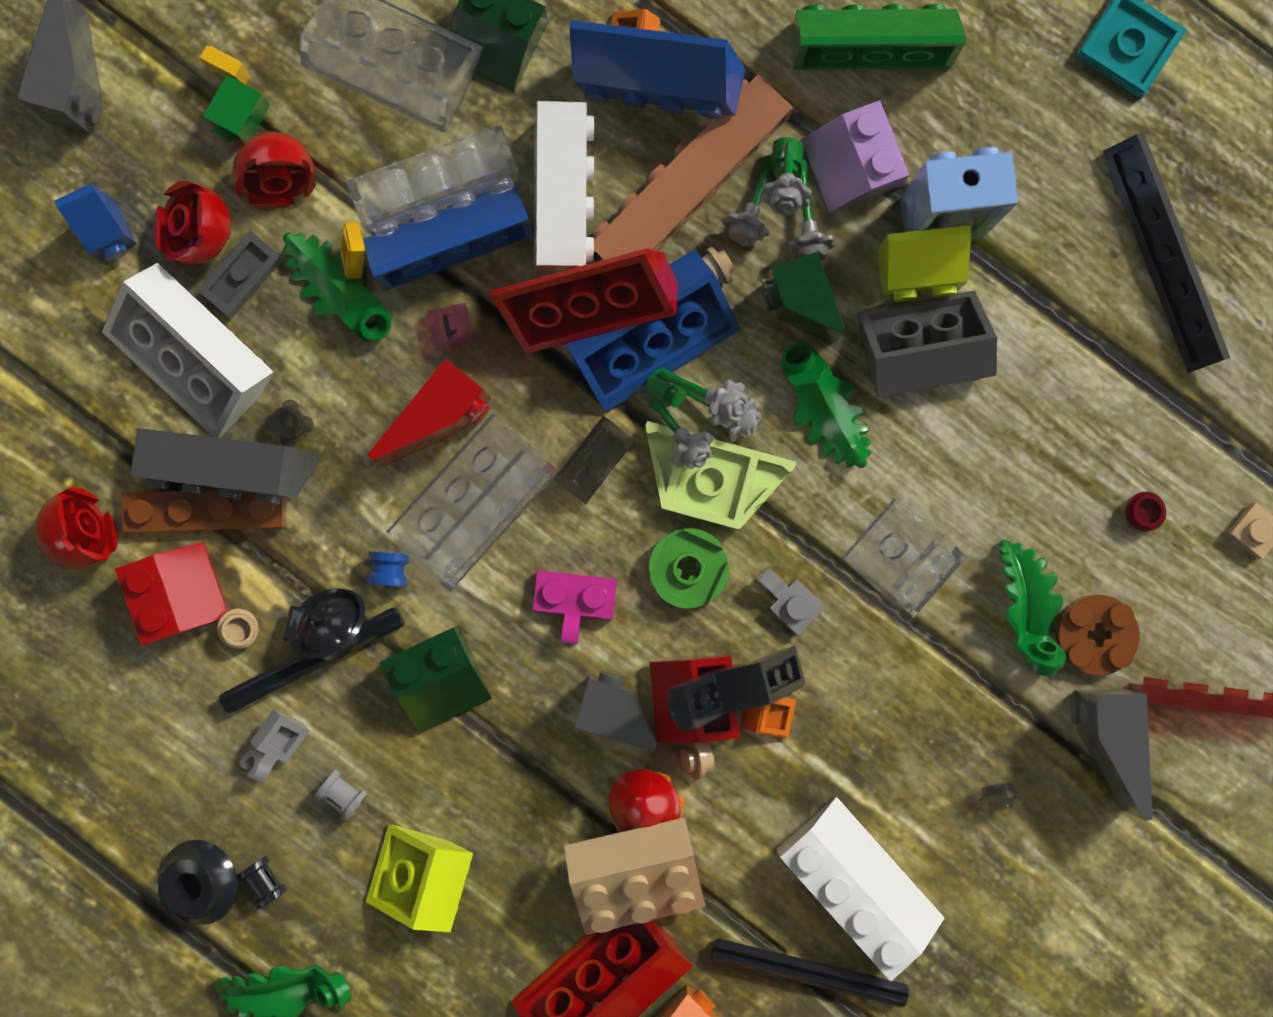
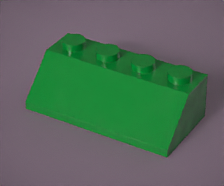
M852 4L844 6L842 10H826V7L823 5H808L803 7L802 10H796L793 20V70L951 69L966 44V35L958 9H946V6L943 4H928L921 9H906V6L901 4L886 5L882 9H866L864 5Z

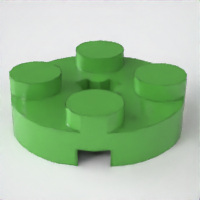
M688 528L676 530L657 543L650 556L649 572L651 583L663 600L673 606L689 609L704 606L721 594L728 581L729 565L723 547L714 536L703 530ZM689 557H693L697 560L695 566L700 569V573L698 576L691 575L688 580H684L681 578L682 570L677 568L678 562L680 560L687 562Z

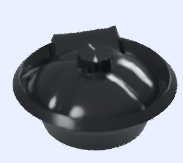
M333 588L319 592L308 598L299 607L290 606L282 639L287 642L293 653L303 658H319L321 660L340 658L349 653L361 637L362 624L365 617L364 602L356 592L345 588Z
M203 840L185 841L173 848L165 858L161 873L156 879L160 903L167 914L175 913L181 919L197 925L211 924L223 918L232 908L237 895V876L231 860L219 847Z

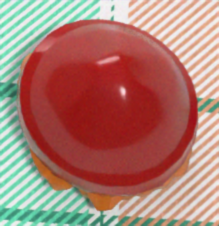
M636 769L620 773L614 782L608 800L609 811L616 830L624 832L682 818V808L685 805V801L682 796L678 795L674 786L670 783L671 778L666 774L647 769Z

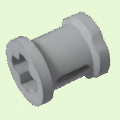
M335 769L319 788L314 799L318 802L321 800L326 802L341 814L342 820L347 822L368 794L363 790L359 792L340 777L341 772Z

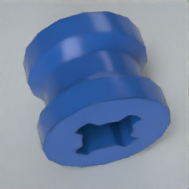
M369 552L368 560L372 563V572L367 575L366 584L407 587L408 578L404 575V567L409 563V554Z

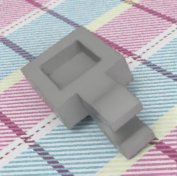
M766 568L756 578L776 598L768 608L797 636L826 608L798 579H794L787 586L770 568Z
M273 709L250 741L256 749L248 751L243 756L239 765L250 771L248 773L249 778L262 783L270 774L277 760L287 764L310 730L304 723Z

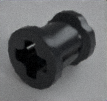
M267 855L236 875L237 880L243 881L256 901L254 906L257 910L288 890L285 884L280 885L268 866L270 859Z

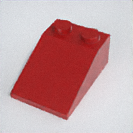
M445 358L367 456L387 466L466 430L471 423L477 426L491 409L487 405L491 397L481 386Z

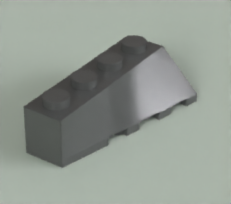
M137 428L130 476L146 479L145 487L170 490L171 482L181 483L182 492L206 495L207 487L219 488L218 496L243 499L244 492L256 493L255 501L280 504L281 496L296 498L319 463L320 454L282 445Z

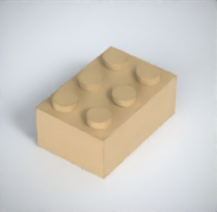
M685 818L564 845L570 887L586 935L597 932L604 933L614 928L636 923H647L653 919L670 915L686 914L692 910L706 907Z

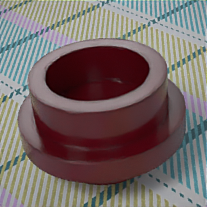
M1139 492L1127 501L1125 517L1129 525L1134 529L1142 532L1153 531L1163 524L1166 518V506L1157 494Z

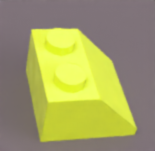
M970 225L888 234L876 250L882 297L893 296L894 302H903L917 299V293L933 292V297L935 298L956 295L957 289H961L968 282L971 245Z
M388 824L366 902L412 930L451 932L473 853L451 841Z

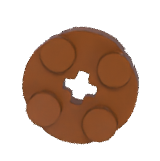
M1087 595L1075 600L1066 611H1063L1057 621L1055 637L1056 643L1064 650L1067 661L1074 668L1091 675H1109L1121 668H1126L1132 663L1139 646L1140 630L1138 622L1134 617V612L1127 604H1123L1116 598L1107 595ZM1097 623L1102 624V630L1107 631V639L1102 640L1100 646H1095V640L1088 639V631L1095 630Z

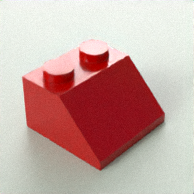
M205 542L154 554L115 568L141 646L157 644L218 622L221 616L228 611Z

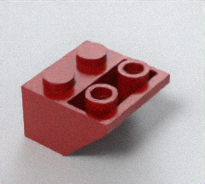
M730 654L649 662L657 743H699L740 739L737 711L723 714L696 729L679 732L677 722L672 720L668 710V698L670 697L668 689L711 670L732 666Z

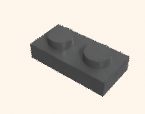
M250 230L197 291L226 316L232 318L283 258Z

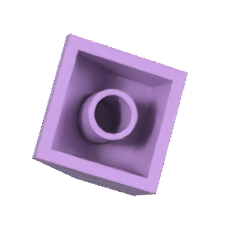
M880 100L842 114L800 140L804 145L805 156L828 214L903 186L909 176Z

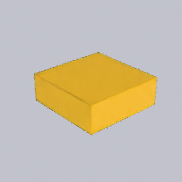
M210 45L205 47L200 56V59L211 71L224 78L227 74L246 85L251 77L242 62Z
M359 221L345 222L342 228L340 254L345 276H347V279L362 278L366 251Z

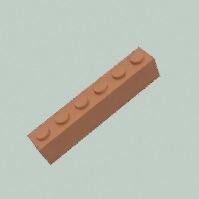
M759 74L750 83L744 79L736 115L722 114L720 119L706 117L701 124L704 129L694 139L691 136L686 137L674 150L673 153L677 157L667 167L663 164L657 166L645 181L649 185L638 196L634 192L631 193L618 207L617 210L620 214L610 224L605 220L592 232L590 237L594 239V257L601 261L645 248L659 251L790 118L793 107Z

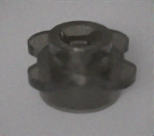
M286 400L283 402L282 407L267 416L265 425L268 430L273 431L280 437L281 445L293 447L296 445L297 439L304 432L312 431L314 422L311 417L304 416L299 410L298 402ZM288 420L293 421L292 427L286 426Z

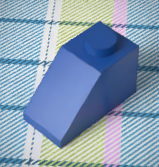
M92 183L54 201L57 209L84 248L101 261L104 259L105 261L119 259L127 254V248L137 244L117 201Z

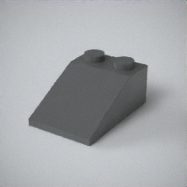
M47 0L17 100L47 122L91 134L93 124H97L101 118L103 105L88 13L77 0Z
M1123 688L1075 690V700L1070 702L1071 721L1077 725V732L1121 810L1144 821L1153 820L1147 694Z

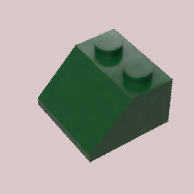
M459 0L452 19L443 59L515 92L548 24L546 6L533 0Z
M818 251L770 268L764 282L765 288L761 289L767 310L769 312L775 310L778 320L824 342L831 343L836 341L844 332L845 326Z
M460 626L448 629L380 661L397 701L419 733L492 699V695Z

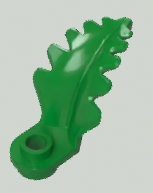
M290 232L284 234L283 240L286 245L282 252L286 255H291L286 260V265L290 268H298V270L292 273L291 277L296 282L307 280L306 285L300 291V295L303 298L318 297L312 308L313 313L317 316H338L363 340L378 341L383 339L390 331L391 315L388 309L366 288V265H363L362 278L347 279L340 252L331 257L333 247L331 242L325 241L319 248V240L315 235L305 240V233L303 232L297 235ZM375 315L374 322L370 325H365L366 320L370 316Z
M796 343L789 346L782 354L781 370L798 395L793 422L798 427L811 425L807 437L810 444L813 445L825 440L821 450L823 456L828 457L835 451L833 458L836 464L846 460L845 466L847 468L854 465L859 468L866 467L868 464L867 457L871 455V451L865 448L870 446L871 441L867 437H861V435L868 433V427L865 424L854 422L864 414L863 408L848 403L856 393L854 385L833 376L829 365L808 344Z
M1001 540L998 551L1003 555L1000 556V561L1007 565L1003 567V573L1012 581V583L1005 585V592L1013 600L1014 604L1007 608L1005 617L1014 631L1013 647L1026 659V665L1032 672L1042 676H1052L1064 666L1066 661L1064 650L1049 636V626L1063 605L1062 595L1051 593V590L1058 581V577L1055 573L1041 574L1048 563L1043 557L1034 560L1036 555L1034 549L1022 550L1024 547L1022 543L1014 544L1008 540Z
M318 964L304 969L277 966L270 970L269 978L258 973H249L247 976L248 981L234 976L231 979L219 977L214 982V987L220 995L221 1002L225 1003L227 1001V1010L231 1014L238 1010V1017H249L252 1013L254 1017H298L310 1004L318 1002L325 1010L329 1009L333 1013H338L351 1000V991L345 978L339 972L329 974Z

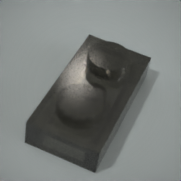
M602 416L554 480L584 504H587L635 441L612 421Z

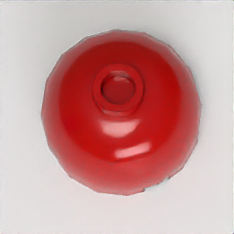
M264 132L251 137L241 145L233 161L236 194L240 198L241 194L247 196L249 204L256 207L280 208L293 205L295 203L291 197L299 196L304 192L306 198L311 195L316 186L314 166L310 153L298 139L284 133Z
M177 181L164 193V195L170 197L165 208L158 206L155 212L153 224L155 246L157 250L165 252L166 256L163 257L167 260L185 264L208 262L222 251L230 238L231 221L229 209L224 200L214 191L191 181Z
M70 487L53 496L43 504L35 519L34 532L40 551L51 562L63 569L85 570L108 559L109 554L116 551L118 546L117 529L109 511L102 516L99 508L95 505L100 500L83 488Z

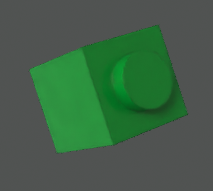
M226 74L203 117L212 125L211 133L231 145L235 139L244 143L253 137L270 104L260 92Z

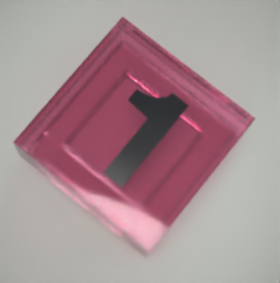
M466 303L427 311L436 351L475 343Z

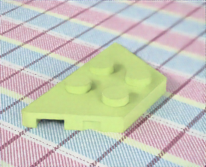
M649 421L646 423V433L661 509L740 530L781 482L793 471L797 463L796 461L714 439L709 446L712 451L711 457L706 460L704 466L689 469L685 465L678 469L676 465L670 462L678 445L673 439L674 433L668 426Z

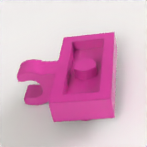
M537 570L533 611L565 614L561 642L578 644L581 616L613 620L617 579Z

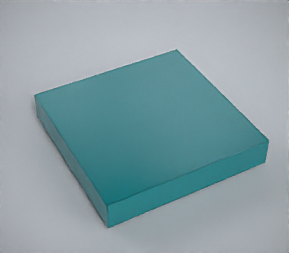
M1111 0L1074 57L1142 99L1187 29L1142 0Z

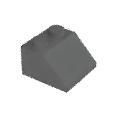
M601 670L599 677L591 674L574 727L655 752L657 745L656 735L630 686L623 684L624 677Z

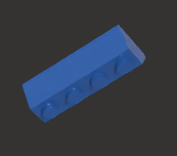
M571 20L569 30L573 82L585 94L584 97L598 103H607L608 98L622 100L623 104L634 108H645L646 104L659 105L660 109L676 114L683 113V109L698 111L699 115L711 119H720L722 114L736 115L746 69L728 40Z
M506 182L496 183L484 189V195L469 199L468 196L458 197L449 201L446 204V209L432 213L431 210H424L409 217L410 222L394 227V224H386L371 231L372 236L363 239L373 277L387 291L533 237L534 234L515 183L508 186Z
M695 250L669 264L678 281L676 315L564 344L605 413L645 389L649 377L655 370L664 367L672 372L741 330L714 272Z

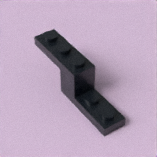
M796 646L780 649L755 661L711 670L668 689L670 694L668 698L669 714L672 720L677 722L679 732L696 729L723 714L771 704L806 685Z

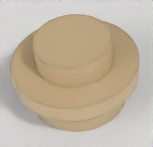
M713 247L707 249V255L703 256L702 259L714 272L719 284L722 282L725 284L732 282L730 273L735 268L726 252L722 249L717 253Z
M241 608L231 609L224 613L217 626L220 640L226 646L233 649H242L251 645L255 641L259 630L255 616L248 610Z
M685 743V747L680 753L684 771L690 773L696 780L704 778L706 773H710L714 769V756L709 743Z

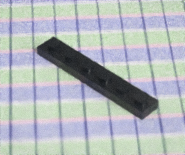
M1136 134L1103 150L1102 152L1187 372L1191 373L1231 358L1145 134Z

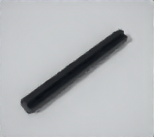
M393 607L364 621L358 643L346 655L403 627L404 619L400 611ZM297 655L219 695L220 704L226 713H232L340 658L321 660L319 658H303Z
M715 939L713 943L711 959L716 963L898 1007H905L908 1002L909 987L905 983L893 980L890 982L889 979L723 939Z

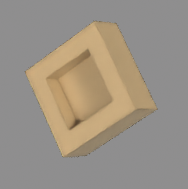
M1257 502L1250 503L1226 534L1256 559H1263L1273 547V515Z

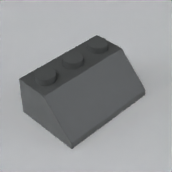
M975 290L948 297L930 298L858 312L868 373L877 397L898 395L904 392L936 388L943 385L996 376L997 336Z

